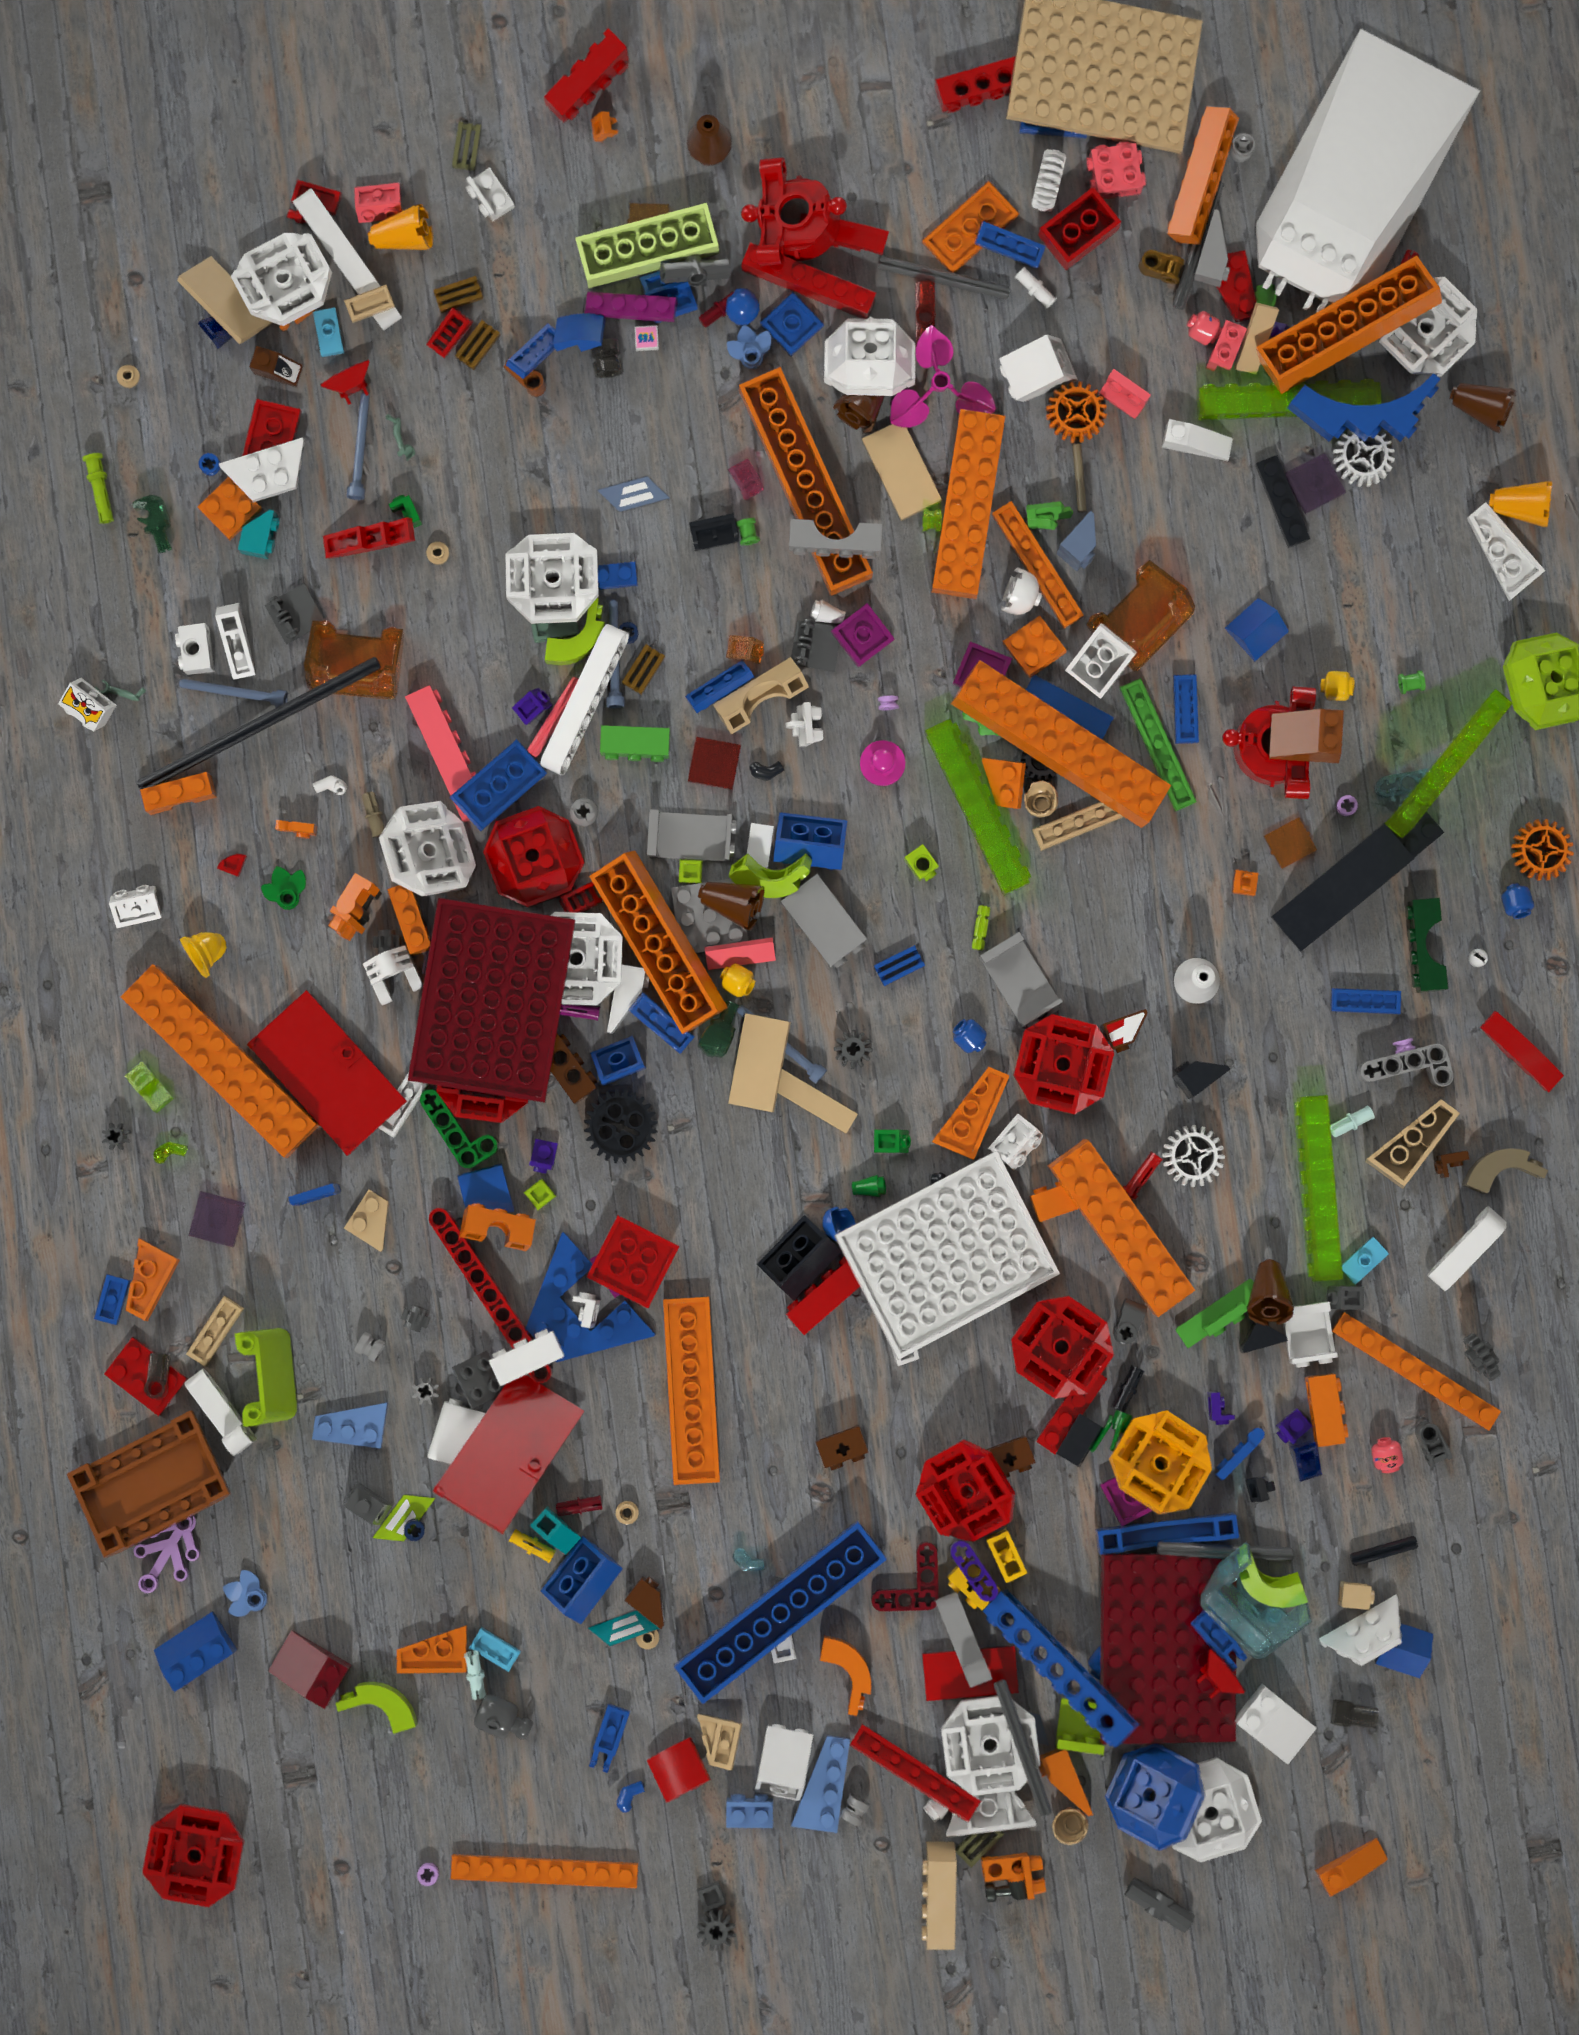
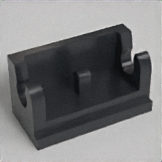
M734 513L689 522L695 551L739 542Z
M1079 1413L1056 1454L1081 1467L1103 1427Z

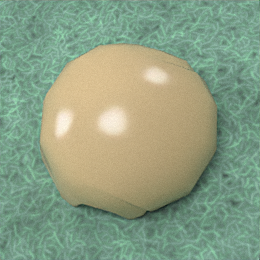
M1043 780L1031 783L1030 788L1024 794L1025 808L1031 815L1038 818L1051 815L1058 806V793L1051 783Z
M1071 1807L1061 1810L1052 1823L1054 1836L1061 1843L1067 1845L1077 1844L1082 1841L1089 1828L1086 1815L1079 1809Z

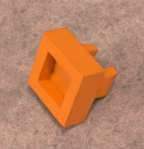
M601 111L591 119L593 139L596 142H602L607 137H614L618 134V130L611 129V125L616 123L617 119L610 117L609 112Z
M1235 870L1232 893L1255 896L1259 873Z

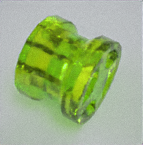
M923 508L922 530L934 529L936 532H941V509L930 511L928 508Z

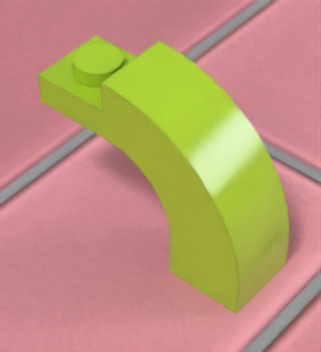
M599 598L588 608L586 624L578 635L570 639L547 638L546 664H574L591 654L603 627L606 625L605 622L598 621V619H602L603 605H600Z
M747 853L731 865L728 877L735 884L762 886L765 892L764 898H780L799 890L801 880L806 878L811 872L812 859L805 854L787 868L770 870L759 865Z
M1249 1544L1240 1547L1242 1556L1238 1557L1241 1565L1238 1572L1244 1588L1254 1599L1265 1605L1279 1608L1294 1607L1308 1603L1298 1572L1282 1577L1267 1576L1257 1568Z
M359 1683L355 1686L357 1694L354 1695L353 1691L340 1695L341 1699L335 1703L338 1712L362 1704L378 1706L388 1716L393 1734L418 1725L416 1714L408 1699L399 1690L384 1683Z

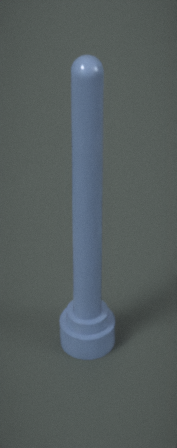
M364 392L360 395L353 479L350 486L347 487L346 494L347 498L353 500H363L365 498V489L361 481L369 395L366 396Z
M613 599L609 602V624L618 628V602ZM618 662L610 679L611 692L606 697L607 708L625 707L624 697L620 692Z
M187 679L179 681L181 688L266 701L274 705L275 708L287 703L288 692L284 690L268 693Z
M743 1005L737 1007V1012L743 1018L745 1013L753 1014ZM787 1043L785 1053L807 1070V1074L810 1076L809 1079L817 1084L827 1072V1069L821 1064L819 1066L816 1063L812 1064Z

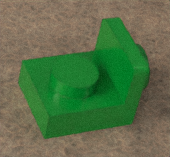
M409 495L397 496L392 499V503L388 504L392 513L405 508V510H402L404 518H412L414 528L422 525Z
M874 1130V1153L909 1152L911 1137L908 1130Z

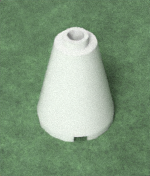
M1192 958L1186 960L1178 967L1174 975V985L1176 992L1185 1001L1196 1004L1204 1003L1213 998L1217 993L1220 977L1212 963L1202 958Z

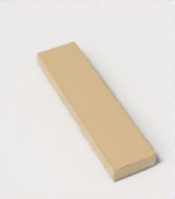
M1098 802L1034 828L1032 832L1040 851L1121 819L1123 816L1102 802Z
M782 1069L778 1094L845 1134L848 1132L858 1115L857 1113Z

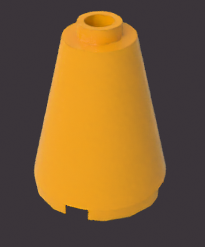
M422 204L414 205L371 226L368 232L370 244L374 245L376 249H431L433 247L432 226L427 224L426 219L429 216L425 207Z
M1552 481L1495 489V494H1490L1489 506L1493 508L1495 513L1541 527H1548Z

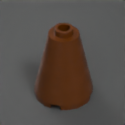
M703 115L700 117L687 137V148L690 156L700 162V164L716 165L721 163L730 153L732 139L728 129L713 115Z
M1460 383L1458 387H1453L1450 399L1453 400L1452 405L1494 432L1501 433L1499 426H1505L1514 403L1510 401L1511 395L1516 397L1517 390Z
M844 394L836 401L833 409H838L837 416L845 424L855 430H858L859 427L864 428L863 432L867 433L871 432L876 423L885 396Z
M707 882L705 885H701L698 898H701V904L743 929L750 931L758 920L754 917L757 912H761L765 892L762 889L763 887L759 885Z
M1267 1259L1258 1265L1247 1305L1249 1318L1262 1325H1269V1322H1276V1325L1283 1324L1293 1317L1294 1311L1281 1264L1272 1259Z

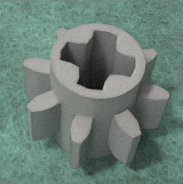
M421 1377L419 1378L420 1385H412V1388L416 1389V1394L412 1398L418 1397L420 1399L419 1405H422L424 1400H427L431 1405L433 1404V1396L440 1397L436 1393V1388L440 1385H433L431 1383L432 1377L427 1382H424ZM428 1385V1390L431 1391V1394L424 1397L423 1391L420 1389Z

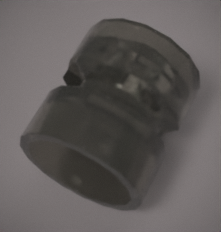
M613 338L603 339L601 346L591 349L592 358L596 359L593 362L595 377L610 378L623 373L622 359L618 358L621 354L619 340Z

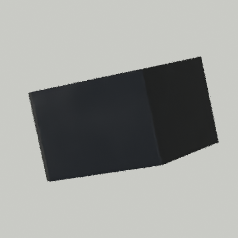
M1253 1322L1239 1349L1240 1353H1247L1286 1342L1288 1339L1287 1336L1267 1325Z

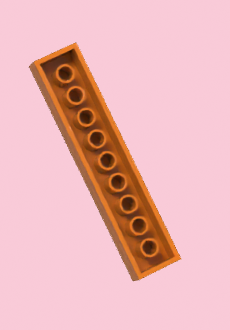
M781 367L740 384L739 393L795 518L814 520L817 530L829 539L839 540L850 536L854 532L853 527ZM811 552L830 596L872 579L873 572L867 559L862 558V555L853 554L851 558H844L836 553H830V556H817L816 552Z
M981 660L973 667L951 702L953 706L1140 828L1150 822L1171 787L1169 783Z
M152 964L122 994L121 998L283 1158H289L320 1126L158 966Z

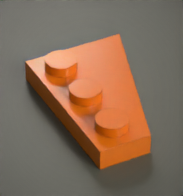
M139 1238L137 1244L138 1253L137 1258L134 1260L133 1267L135 1269L133 1280L130 1283L126 1311L144 1321H148L180 1259Z
M467 1625L398 1648L397 1673H467L466 1659L464 1657V1654L467 1652Z

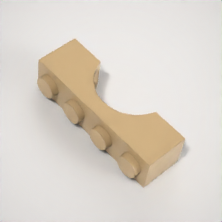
M790 657L714 703L713 706L729 732L733 734L751 723L753 710L764 700L776 696L790 699L809 686L801 670Z

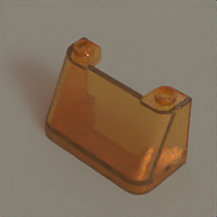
M1148 560L1137 569L1136 582L1138 585L1108 615L1104 612L1095 613L1086 624L1088 629L1094 633L1102 623L1137 651L1127 665L1133 671L1139 670L1181 628L1195 610V604L1188 589L1151 560Z
M313 620L304 660L307 687L311 690L376 657L381 664V669L334 694L380 699L395 698L399 687L404 640L403 629L395 627L384 629L381 633V638L337 634L335 626L330 622Z

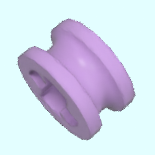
M898 696L878 697V701L881 703L878 709H898L899 705L896 704Z
M1345 795L1338 800L1336 808L1340 815L1350 816L1356 812L1358 803L1353 796ZM1343 800H1348V803L1353 804L1350 812H1346L1345 808H1341V804H1344Z
M1413 1038L1394 1042L1393 1046H1396L1395 1054L1416 1049L1412 1045Z
M433 1863L423 1864L417 1873L418 1881L424 1886L433 1885L439 1876L438 1867ZM426 1868H429L430 1872H434L431 1880H426L427 1877L423 1878L422 1876Z

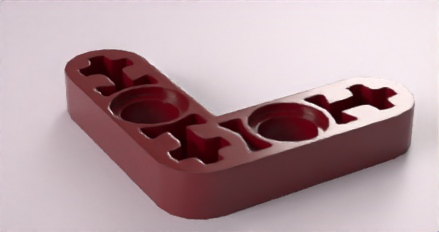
M922 1542L917 1547V1588L880 1589L875 1591L871 1601L876 1610L882 1612L932 1610L937 1606L935 1600L939 1599L937 1549L934 1544ZM925 1546H929V1549L933 1551V1554L929 1555V1563L934 1562V1566L923 1565L920 1567V1562L925 1563L924 1555L920 1554V1551H923ZM926 1569L933 1571V1580L931 1582L922 1581V1571ZM891 1593H896L894 1598L896 1607H891L892 1602H885L883 1607H880L879 1603L875 1602V1599H878L880 1594H884V1597L889 1599L892 1598ZM903 1593L909 1594L912 1598L908 1606H902L898 1602L899 1596ZM914 1593H919L918 1598H924L926 1593H930L931 1597H935V1600L931 1601L930 1605H926L925 1601H918L919 1606H914Z

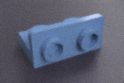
M732 1794L731 1798L726 1800V1828H773V1798H768L766 1794H757L754 1798H745L744 1794Z

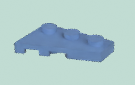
M388 1402L315 1416L312 1439L381 1449Z

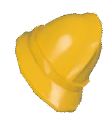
M201 932L191 937L184 936L179 939L193 964L205 978L210 975V968L213 967V963L223 956L227 948L224 937L221 934L212 932Z

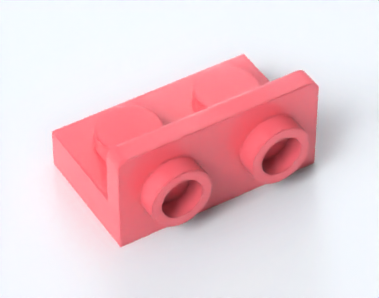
M399 183L354 187L355 209L359 223L383 221L402 212Z
M1228 320L1225 321L1206 366L1207 369L1215 371L1217 366L1227 370L1232 368L1246 333V327Z
M1115 369L1112 370L1099 392L1100 396H1103L1133 419L1137 418L1151 394Z

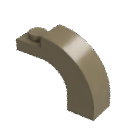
M1514 1148L1501 1149L1487 1153L1479 1158L1467 1172L1462 1185L1479 1193L1488 1194L1495 1177L1504 1169L1515 1168L1539 1179H1544L1548 1170L1543 1168V1163L1537 1160L1530 1159V1161H1527L1531 1152Z

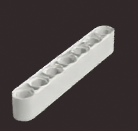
M309 189L292 201L358 295L381 287L312 189ZM395 307L373 315L383 331L402 318Z
M606 624L603 627L541 758L542 767L559 775H564L627 645L629 639L628 632L610 624Z

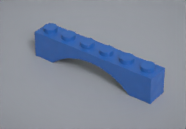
M1233 1512L1095 1529L1097 1549L1100 1555L1157 1546L1159 1542L1188 1543L1239 1538L1237 1516Z

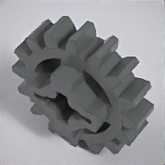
M1471 1333L1463 1338L1467 1349L1464 1353L1476 1372L1478 1371L1479 1374L1483 1373L1489 1381H1493L1501 1376L1497 1365L1500 1361L1488 1342L1486 1343L1485 1340L1481 1341L1475 1333Z

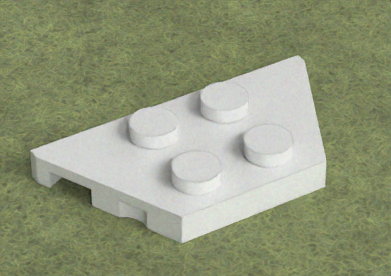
M299 438L219 463V466L253 502L297 489L298 474L302 462V450L305 442L303 438Z
M1397 1595L1390 1597L1319 1638L1321 1645L1325 1648L1328 1646L1336 1650L1337 1654L1345 1658L1348 1657L1353 1662L1362 1666L1401 1644L1400 1602Z
M1015 1791L975 1795L974 1797L981 1802L969 1822L953 1813L946 1835L947 1837L1036 1827V1822Z

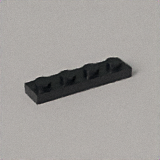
M1278 455L1257 462L1255 464L1287 547L1290 548L1309 541V533Z

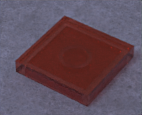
M696 737L688 782L733 790L741 745Z

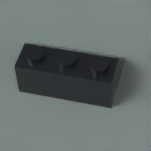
M804 1215L757 1265L794 1301L842 1251Z

